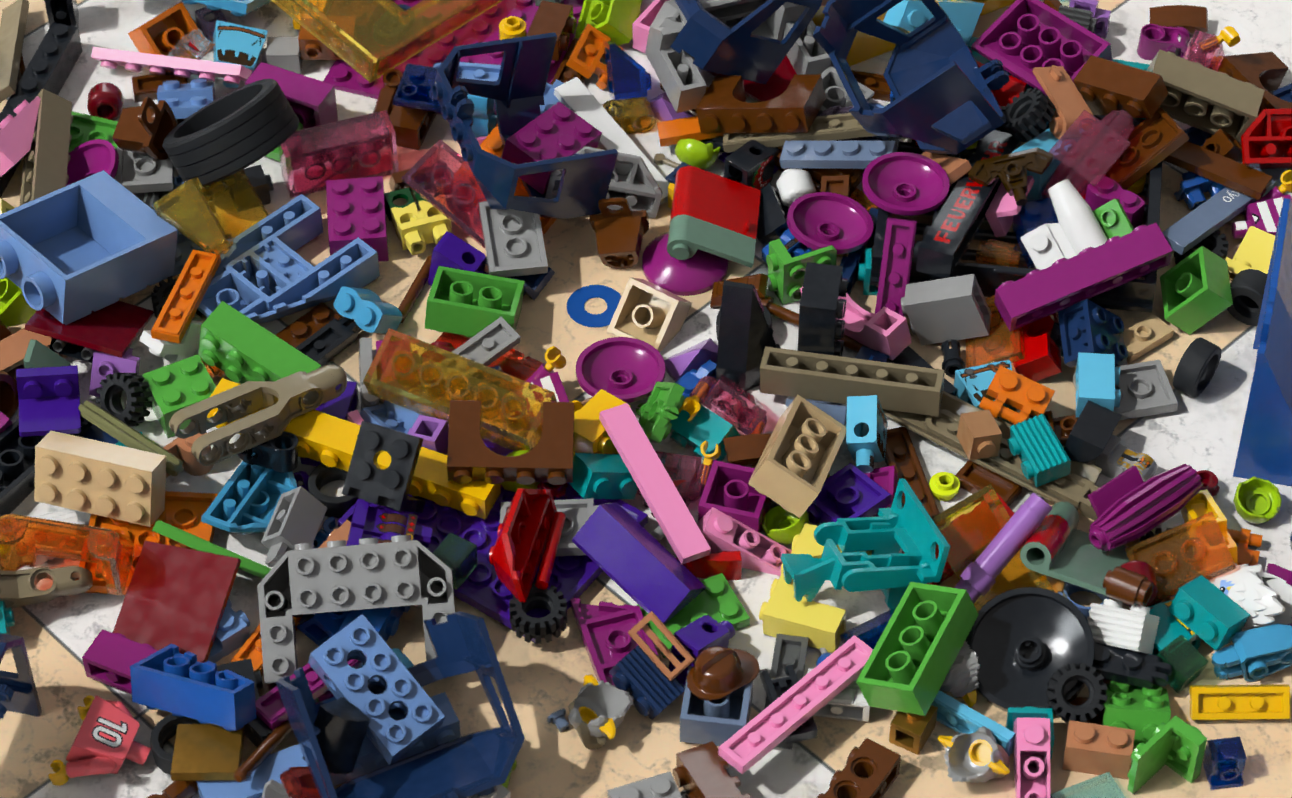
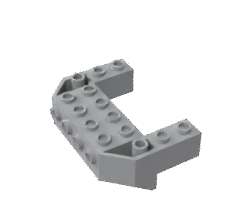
M668 0L664 2L650 26L645 53L676 113L697 108L705 94L707 85L697 66L693 64L695 58L684 50L679 54L670 47L687 23V20L676 1ZM768 0L699 1L706 11L729 28H733ZM785 2L751 34L780 41L783 40L806 6ZM813 20L809 22L787 53V57L797 75L821 74L832 63L827 52L812 37L816 28Z
M410 535L391 536V542L378 543V538L359 539V545L346 546V540L328 541L326 548H314V543L294 544L295 550L287 551L257 585L264 683H276L277 680L283 677H290L294 674L293 671L298 669L294 618L302 617V615L416 605L417 608L422 607L423 620L435 618L437 624L448 621L446 616L455 613L452 569L419 541L411 540ZM423 621L427 661L435 658L436 655Z

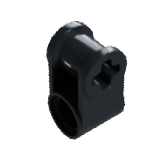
M284 431L281 436L237 455L245 463L273 469L280 473H288L295 470L298 465V439L293 433Z

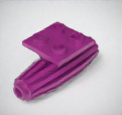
M1183 464L1153 476L1144 482L1137 467L1132 466L1088 495L1098 517L1090 525V542L1097 549L1110 551L1144 536L1177 514L1202 489L1200 475L1197 474V471L1192 466Z

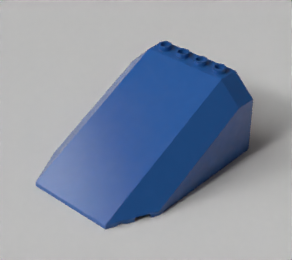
M1284 198L1253 349L1258 351L1233 476L1245 479L1255 476L1269 480L1274 484L1292 487L1291 199Z

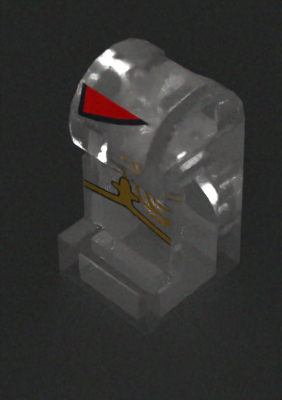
M200 28L194 29L184 35L167 56L201 60L213 48L215 43L205 38Z

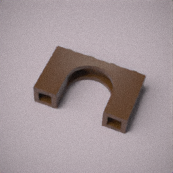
M1273 52L1223 57L1217 72L1226 73L1232 78L1252 83L1256 87L1265 90L1258 115L1263 109L1292 108V102L1282 100L1268 92L1279 88L1288 70V67Z
M742 75L715 76L696 108L701 133L808 132L826 99L822 75H794L784 93L771 100L755 103L745 102L746 96Z
M450 400L447 454L448 481H455L461 484L470 483L471 481H486L490 484L518 482L523 485L533 484L534 482H548L552 485L573 483L574 402H543L542 435L537 445L529 452L519 456H503L490 450L481 438V400Z

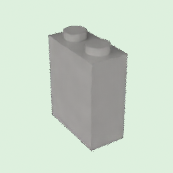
M975 274L906 284L905 296L901 298V309L904 315H908L911 331L917 335L921 345L942 343L946 340L951 341V339L962 340L989 336L992 313Z

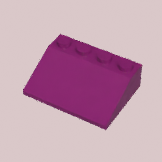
M1016 0L971 45L972 50L988 60H1001L1004 70L1031 87L1037 88L1044 95H1046L1045 91L1032 72L1034 67L1063 66L1073 81L1091 55L1112 61L1111 43L1040 0Z

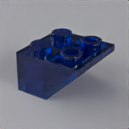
M407 63L394 96L393 105L442 113L441 106L438 100L433 98L431 89L432 83H435L438 68ZM457 71L456 78H462L460 71Z

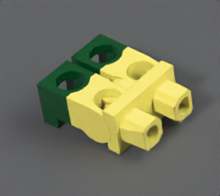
M437 181L413 186V197L409 188L384 193L386 215L389 221H392L402 249H409L412 255L423 253L426 250V244L435 242L437 245L447 231L452 233L451 217L447 211ZM424 192H433V198L424 199L420 196ZM398 198H405L406 204L397 206L393 204V201Z

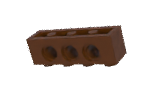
M866 738L859 748L854 747L847 758V765L842 771L837 770L830 782V788L825 794L820 793L817 798H882L899 775L901 755Z

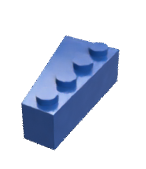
M172 643L130 666L132 702L145 705L148 709L167 711L177 717H189L196 719L202 724L218 725L227 731L240 730L244 725L256 719L255 682L230 670L218 671L217 664L211 661L200 663L197 661L196 654L188 651L183 655L179 653V646Z

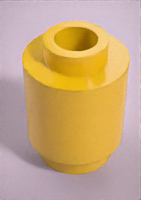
M509 16L499 23L500 40L525 37L527 35L526 23L519 17Z

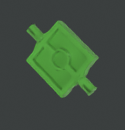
M656 381L647 402L637 405L640 408H636V413L640 416L638 422L650 442L661 443L669 435L672 428L670 421L677 418L675 414L679 415V409L684 402L682 394L685 387L673 382Z

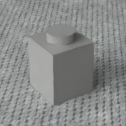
M268 37L267 48H262V62L301 74L302 60L300 58L299 37Z

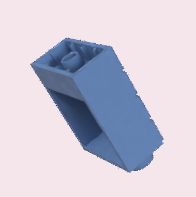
M103 170L0 214V279L7 277L22 290V294L31 308L37 311L45 309L62 324L67 325L91 314V311L96 312L119 301V298L124 299L147 288V285L152 286L161 280L167 279V277L173 276L178 229Z

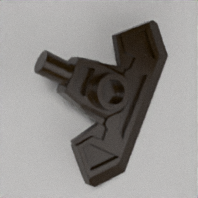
M1036 147L976 161L968 172V177L985 187H988L999 177L1008 194L1014 196L1016 204L1023 206L1028 202L1025 194L1027 192V170L1043 174L1053 161V154Z

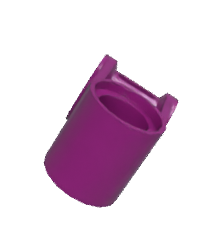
M1156 24L1144 25L1140 33L1137 54L1145 60H1153L1160 49L1175 54L1178 48L1177 56L1188 60L1190 57V48L1188 47L1190 33L1182 27L1159 26ZM1178 35H1181L1180 42H1178Z

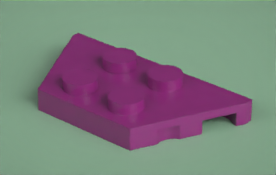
M580 598L570 599L571 609L598 682L603 680L604 683L609 682L611 685H614L609 671L638 645L627 632L644 618L640 606L626 604L619 606L600 601L599 606L581 604ZM642 629L637 632L638 635L658 656L653 641Z

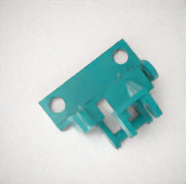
M899 478L891 508H879V516L837 518V522L820 524L814 531V538L819 545L824 546L821 558H813L811 554H782L784 580L787 584H790L793 579L794 597L797 602H800L804 595H806L805 597L808 602L813 601L825 580H830L835 590H842V586L848 592L881 589L885 595L886 605L888 608L895 610L910 582L924 584L940 582L950 545L905 478ZM903 492H904V495H905V504H904V507H902V495H903ZM936 544H938L939 547V555L937 559L935 554ZM872 550V555H867L866 551Z

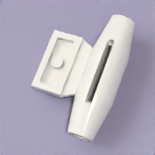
M1065 179L1048 189L1059 223H1045L1020 237L1036 269L1043 270L1048 268L1059 259L1072 258L1085 248H1096L1105 244L1108 240L1091 207L1069 179Z

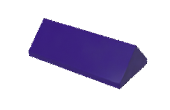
M617 502L599 505L572 539V542L647 613L653 611L663 624H666L706 588L698 578L683 564L681 565L664 546Z

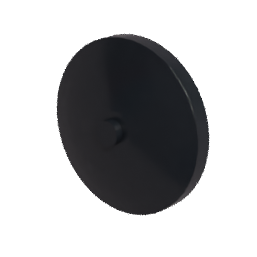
M1023 587L997 595L978 611L979 615L965 640L970 649L977 653L976 657L979 659L978 692L989 703L1006 712L1008 707L1024 708L1033 706L1036 708H1051L1047 703V683L1059 668L1074 662L1086 663L1089 667L1094 666L1095 645L1086 618L1070 600L1056 592L1043 588ZM1079 680L1068 682L1064 689L1066 700L1070 703L1079 695L1086 684Z

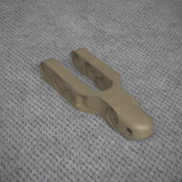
M330 364L309 373L303 371L296 372L277 381H247L177 411L171 417L169 427L177 437L182 439L189 438L198 433L204 434L194 441L191 452L200 464L210 466L281 436L293 418L310 412L319 407L320 404L339 397L347 387V375L342 367ZM341 384V387L335 390L336 386ZM218 408L217 413L213 417L207 418L208 413L212 409ZM191 419L190 424L186 428L179 430L180 425L184 421ZM226 421H227L228 423H229V422H232V423H230V424H228V425H225V426H223V427H221V428H218V429L213 430V431H211V432H209V433H206V430H208V429H210V428H212V427H215V426H217V425H219V424H222V423H224V422H226ZM241 433L236 442L229 443L235 434ZM213 445L212 450L208 454L201 455L207 446Z
M75 565L52 569L38 567L18 571H0V601H4L7 608L12 607L14 609L24 605L49 602L57 597L81 594L92 587V572ZM49 578L53 581L51 588L41 591L36 588L41 579Z

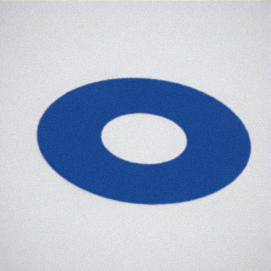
M585 286L576 290L569 297L567 311L569 316L581 325L587 327L610 325L622 296L616 290L607 286ZM590 298H601L606 301L607 309L601 314H590L584 308L585 302Z

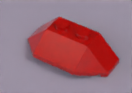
M1292 108L1263 109L1241 136L1243 165L1259 169L1292 168Z
M517 489L503 523L498 526L495 545L489 551V561L491 565H494L498 579L519 602H526L546 546L554 513L557 512L551 489Z

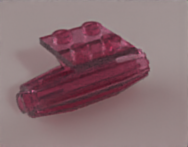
M1086 110L1080 114L1049 151L1061 163L1041 194L1042 199L1047 205L1054 209L1048 189L1065 179L1070 180L1081 196L1086 194L1089 183L1094 187L1099 183L1131 144L1128 139L1134 130V124L1132 123L1133 118L1129 113L1124 110H1112L1102 120H1098Z

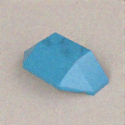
M242 461L202 515L201 522L241 535L265 533L281 494L298 488L293 472L280 473L273 469L251 465Z

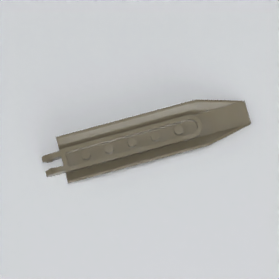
M945 391L939 417L883 409L885 416L967 459L968 457L957 438L960 415L962 413L982 411ZM1000 418L995 419L1002 432L998 456L971 461L1055 503L1068 502L1088 518L1093 520L1098 518L1090 500L1087 498L1089 494L1099 488L1095 485L1102 472L1101 468L1089 462L1071 460V472L1069 475L1035 487L1032 478L1028 480L1025 478L1021 469L1022 461L1019 455L1013 456L1009 449L1007 440L1010 438V427L1012 424Z

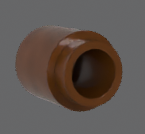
M1117 566L1113 571L1109 570L1103 581V588L1106 589V596L1134 607L1137 605L1145 607L1151 598L1154 583L1148 581V578L1144 575Z

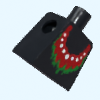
M750 140L725 158L724 177L760 190L773 179L774 161L780 153L778 147H766L756 140Z

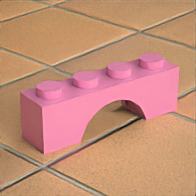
M847 293L846 297H841V299L847 300L845 318L840 320H845L844 334L870 349L889 355V359L892 361L912 343L905 317L885 306L876 314L871 313L856 304Z

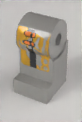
M1113 434L1103 452L1095 461V466L1102 469L1101 474L1111 479H1114L1132 466L1137 467L1144 482L1152 478L1157 471V464L1152 457L1145 453H1137L1121 445V438Z

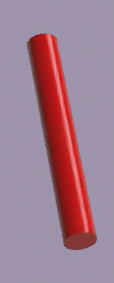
M555 512L535 583L539 589L548 588L566 520V515L563 512Z

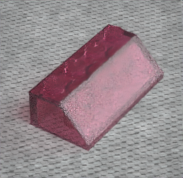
M439 139L402 177V180L485 249L479 202L487 200L468 162H465L462 156Z

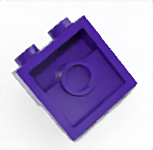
M849 463L825 480L819 495L807 509L809 521L812 524L818 522L822 524L837 522V518L872 517L878 513L879 508H885L892 503L891 494L852 463Z

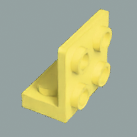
M1250 226L1233 259L1228 257L1225 259L1227 261L1229 279L1233 280L1240 271L1246 269L1259 270L1268 274L1275 236Z

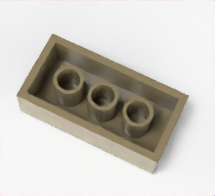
M1161 49L1146 70L1162 76L1169 94L1160 107L1172 119L1213 135L1221 128L1234 136L1238 142H1240L1243 133L1256 119L1265 90L1256 87L1252 83L1240 81L1226 73L1217 72L1204 67L1198 62H1191L1172 52H1166Z

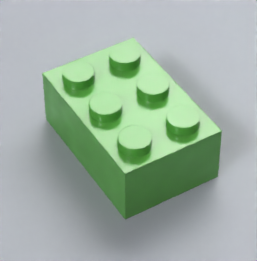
M438 266L427 299L425 329L473 337L495 320L502 317L516 330L522 310L525 281Z

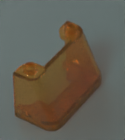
M6 514L0 517V571H17L26 565L34 568L38 554L97 563L94 571L95 576L106 581L107 594L123 596L134 558V545L129 536L106 528L16 514Z

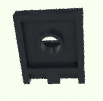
M362 421L342 494L360 498L373 504L390 507L397 511L423 513L426 501L408 496L424 438ZM383 451L388 452L391 456V464L386 469L380 468L377 463L378 456Z

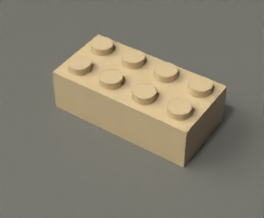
M797 395L779 418L748 484L754 487L760 494L766 495L781 505L784 510L800 518L819 495L846 435V426L800 395Z
M50 431L35 446L34 501L151 527L165 511L167 456Z

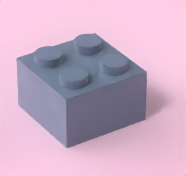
M686 679L680 715V742L706 744L713 741L716 746H721L744 727L750 718L753 681L721 699L705 700L691 693Z

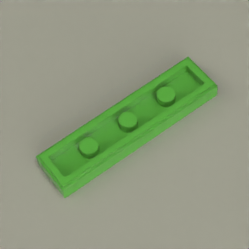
M156 520L152 529L156 533L195 550L239 558L241 560L239 569L263 579L271 570V568L161 520Z

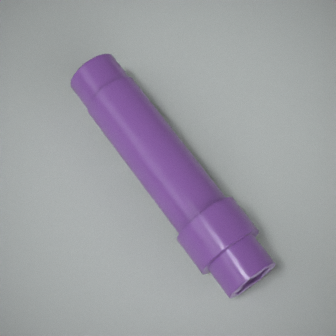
M1032 493L974 563L971 561L960 574L961 579L954 588L967 590L973 604L981 595L985 596L996 583L995 579L1041 525L1053 508L1037 494Z

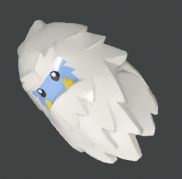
M1234 563L1218 569L1209 577V581L1250 614L1242 631L1272 624L1287 625L1292 623V586L1280 577L1264 572L1261 564L1249 566V563L1241 565Z

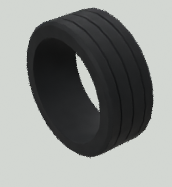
M263 79L238 88L201 108L172 129L164 138L162 146L185 185L191 188H198L231 176L275 150L294 134L298 128L299 119L277 81Z

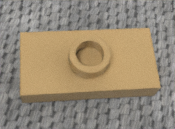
M1154 313L1125 330L1123 336L1128 351L1127 362L1129 364L1171 339L1174 330Z

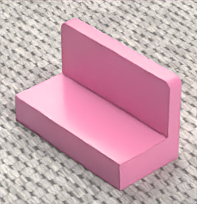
M1027 176L1026 197L1034 184L1033 176ZM1002 182L985 213L995 237L1007 235L1016 215L1022 208V206L1016 204L1014 196L1008 194Z

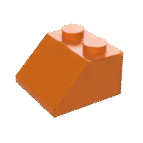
M182 1L128 33L139 53L192 59L186 52L187 50L197 57L210 49ZM189 41H190L200 52H198V51H196V50L190 48L189 46H187V44L189 43Z

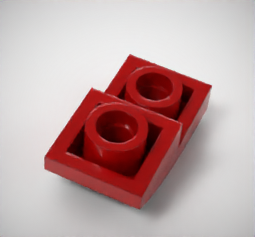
M740 551L711 553L705 557L683 564L696 578L707 579L723 573L728 581L741 580L742 558Z

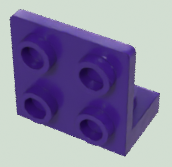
M77 365L16 369L19 399V435L21 437L47 435L50 431L65 434L81 432L80 410H78L80 405V389Z

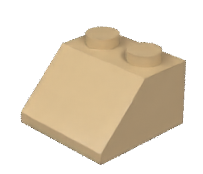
M630 277L607 331L618 337H628L644 341L652 345L660 353L682 329L692 302L649 281Z

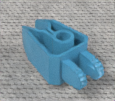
M1272 624L1237 632L1231 638L1233 645L1221 648V650L1218 649L1211 656L1212 663L1215 666V675L1220 679L1224 680L1229 677L1233 678L1243 675L1245 681L1254 682L1292 665V626Z

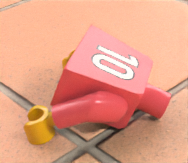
M87 695L83 699L85 707H77L83 723L67 755L66 761L68 763L65 766L61 760L56 759L50 765L52 770L57 772L48 774L52 784L60 786L65 784L69 778L110 773L118 774L125 758L139 765H144L151 748L134 741L140 723L135 720L121 701L104 700L99 696L94 698L91 695Z

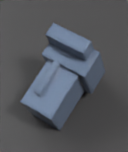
M565 708L547 717V722H553L560 732L569 728V723L564 717L566 715Z

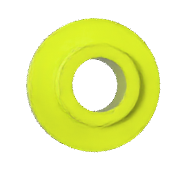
M939 472L931 477L929 487L936 499L949 501L958 494L960 481L951 473Z

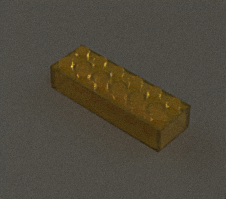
M390 328L363 380L369 394L424 416L447 420L448 424L450 400H481V438L513 451H530L537 445L542 435L543 402H557L555 393Z

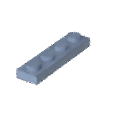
M881 140L785 141L779 161L781 168L865 169L874 159L896 152L897 146L895 141Z

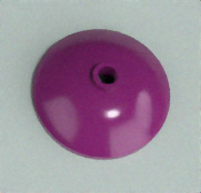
M104 139L90 140L68 153L70 154V161L67 165L69 180L66 186L103 170L115 179L119 166V154L109 141Z
M894 152L874 159L865 168L862 178L863 191L873 204L886 212L901 216H916L935 210L946 200L950 186L947 173L937 162L926 156L910 152Z
M814 192L803 195L791 204L787 214V225L792 235L803 245L814 251L833 245L837 250V255L851 253L864 247L871 239L873 232V220L869 212L857 201L837 193Z
M669 232L653 239L643 252L642 269L647 280L675 295L690 296L707 292L713 289L714 282L724 279L728 270V259L699 249L689 259L678 260L673 258L667 252Z
M613 337L591 344L580 354L576 362V378L581 388L592 397L603 389L626 403H633L649 397L656 381H664L666 367L662 355L652 345L634 338Z

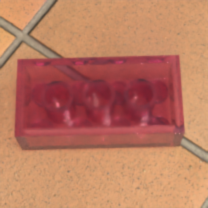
M387 110L297 130L278 147L282 177L290 198L297 197L300 194L306 195L326 190V180L379 177L399 172L396 134Z

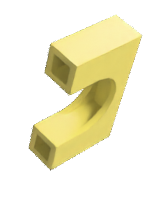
M805 522L801 533L793 538L791 554H811L813 558L822 557L824 546L819 545L814 538V531L818 527L817 525ZM872 550L866 551L867 555H872ZM782 562L780 578L773 580L770 589V599L768 602L764 601L760 609L759 620L763 621V634L776 637L777 634L808 637L809 647L816 649L825 648L827 652L833 653L838 649L846 631V610L815 601L808 602L804 596L800 602H797L794 597L793 579L790 584H787L784 580Z

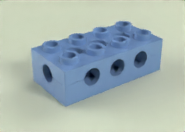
M363 614L310 653L308 664L336 699L344 697L371 719L366 736L389 765L442 726L445 718L444 714ZM357 659L364 666L355 669L348 664V661ZM379 685L383 688L384 693L373 694L368 687ZM398 710L403 713L405 718L394 720L390 717L389 712Z

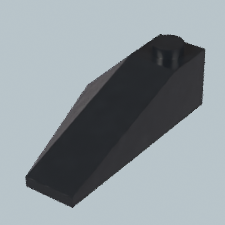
M724 281L716 365V388L747 392L759 386L760 365L765 346L780 348V345L776 344L773 338L774 331L771 324L768 325L764 317V307L754 285Z

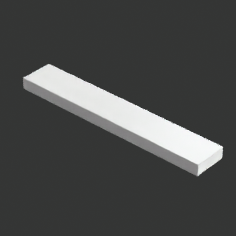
M576 77L556 87L554 95L563 105L602 132L598 144L600 149H616L619 153L641 156L662 190L663 195L660 205L667 202L668 181L579 78Z

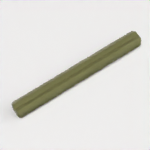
M86 400L83 404L79 405L80 416L127 447L167 456L166 472L171 476H177L179 472L184 471L182 460L92 401Z

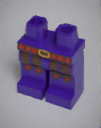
M357 499L346 546L359 545V539L378 538V543L391 542V536L410 535L411 540H417L424 547H429L433 528L417 523L418 515L410 513L406 515L399 511H386L369 506L370 502Z

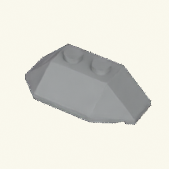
M585 146L577 153L586 154L605 150ZM618 152L606 199L626 198L632 211L646 210L650 218H656L663 195L662 190L641 156ZM563 169L554 170L551 173L545 198L553 199L557 197ZM610 205L607 208L612 210H618L622 207L619 205Z

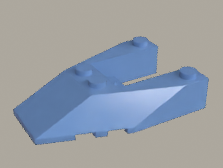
M300 194L232 240L233 245L225 255L223 253L220 255L221 263L197 310L208 318L216 307L224 301L257 324L274 321L319 305L321 302L325 303L336 299L342 286L365 287L380 276L378 253L358 237L315 267L312 266L295 251L323 233L321 208L306 196Z

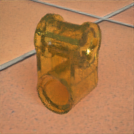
M638 96L630 99L609 100L603 104L604 109L626 134L647 133L656 125V119L650 102L645 97Z

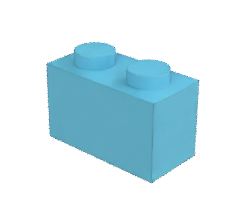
M1078 352L1075 372L1076 417L1079 418L1088 400L1111 411H1114V407H1120L1121 391L1120 389H1115V385H1119L1120 367H1115V354Z

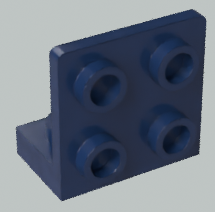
M1088 299L1058 311L1065 365L1071 368L1076 366L1078 352L1115 354V367L1127 365L1128 351L1124 343V323L1119 316Z

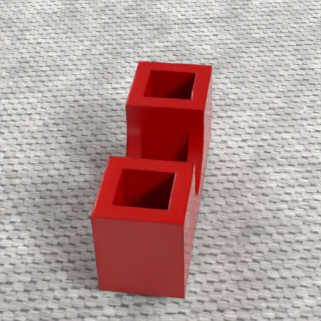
M1058 312L1014 330V336H1012V343L1015 348L1013 365L1018 374H1022L1024 377L1036 382L1062 372L1060 349L1048 335V332L1052 331L1054 323H1059Z

